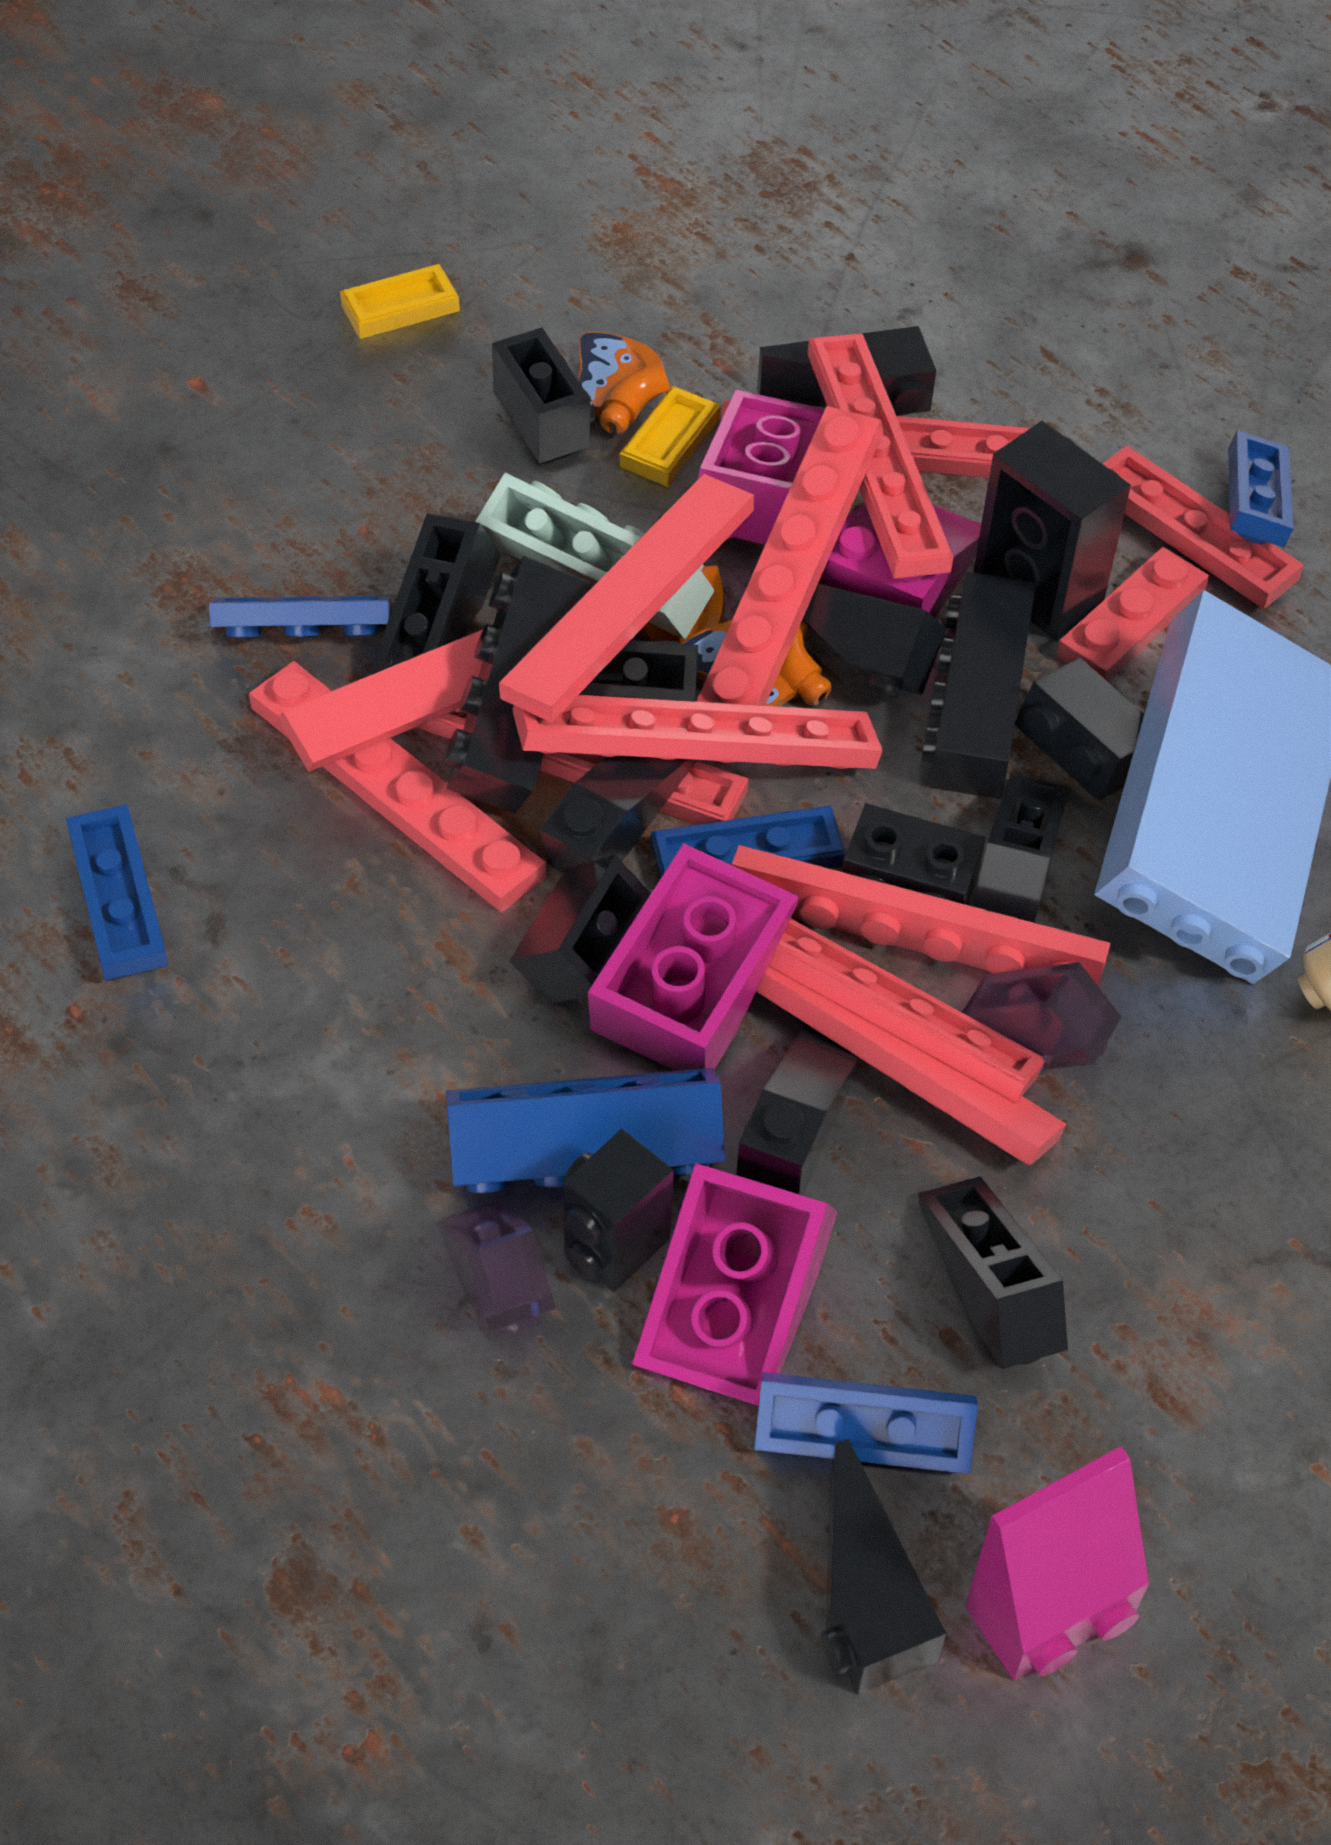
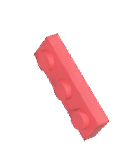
M1165 547L1160 548L1059 640L1056 656L1068 664L1081 658L1108 682L1170 624V621L1198 594L1206 590L1209 575Z

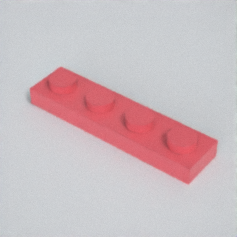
M1126 445L1102 463L1131 484L1125 515L1262 609L1268 607L1299 581L1304 566L1303 563L1272 543H1252L1242 538L1237 532L1230 530V514Z

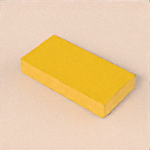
M440 264L340 291L341 306L359 339L460 311L459 296Z
M672 386L671 390L665 394L620 452L619 468L669 487L719 421L721 405Z

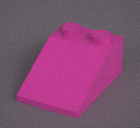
M735 389L701 464L698 477L699 479L703 474H706L754 494V511L727 539L738 538L766 545L825 409Z
M864 504L847 516L818 584L923 609L935 618L976 557L981 524L933 505L953 554L951 573L894 579Z
M683 843L588 991L590 1030L674 1071L713 1068L715 1070L741 1025L796 908L798 896Z
M695 1163L632 1365L759 1406L762 1372L780 1374L818 1278L838 1211L828 1203Z
M1122 1446L991 1516L965 1607L1013 1681L1033 1670H1036L1039 1676L1051 1674L1067 1664L1077 1654V1649L1075 1648L1077 1645L1097 1634L1102 1641L1111 1640L1125 1632L1139 1619L1137 1610L1149 1585L1131 1461Z

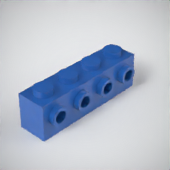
M713 1068L445 1090L453 1186L467 1185V1190L470 1192H496L507 1188V1181L534 1179L536 1185L543 1187L564 1186L565 1174L574 1161L586 1152L594 1154L621 1128L674 1170L673 1174L692 1175L695 1163L709 1167V1163L726 1162L721 1082Z

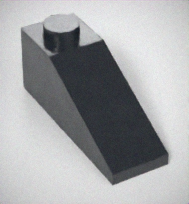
M919 326L861 333L867 343L895 415L931 411L937 370ZM809 341L760 347L757 381L759 395L826 408L827 404L807 355Z
M430 513L426 514L373 662L371 674L462 638L484 605L501 556L500 551L480 523Z
M822 584L817 585L803 617L848 664L867 678L865 683L867 688L895 698L899 697L901 690L923 695L946 632V628L926 610Z
M637 756L605 757L575 782L540 829L548 865L564 873L568 867L616 855L623 862L697 760H664L656 757Z
M1014 774L1010 775L987 842L973 907L1035 923L1070 791L1069 787Z
M805 1024L764 1087L743 1132L738 1147L736 1175L803 1196L862 1059Z
M979 1176L918 1193L921 1210L974 1329L1002 1369L1015 1365L1030 1364L1040 1358L1067 1351L1068 1340L1063 1279L983 1178Z
M848 1438L835 1443L830 1470L826 1630L821 1632V1639L833 1670L838 1675L847 1672L857 1695L938 1662L946 1632Z

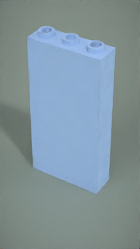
M1205 590L1179 612L1169 624L1094 895L1118 908L1123 914L1136 918L1168 936L1180 946L1193 950L1225 968L1230 974L1240 977L1251 984H1255L1290 959L1331 778V665Z

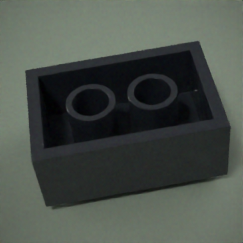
M1043 420L993 454L973 572L1036 582L1030 622L1055 641H1058L1105 599L1131 484L1121 478L1114 470L1107 468L1077 446L1070 438L1063 436Z

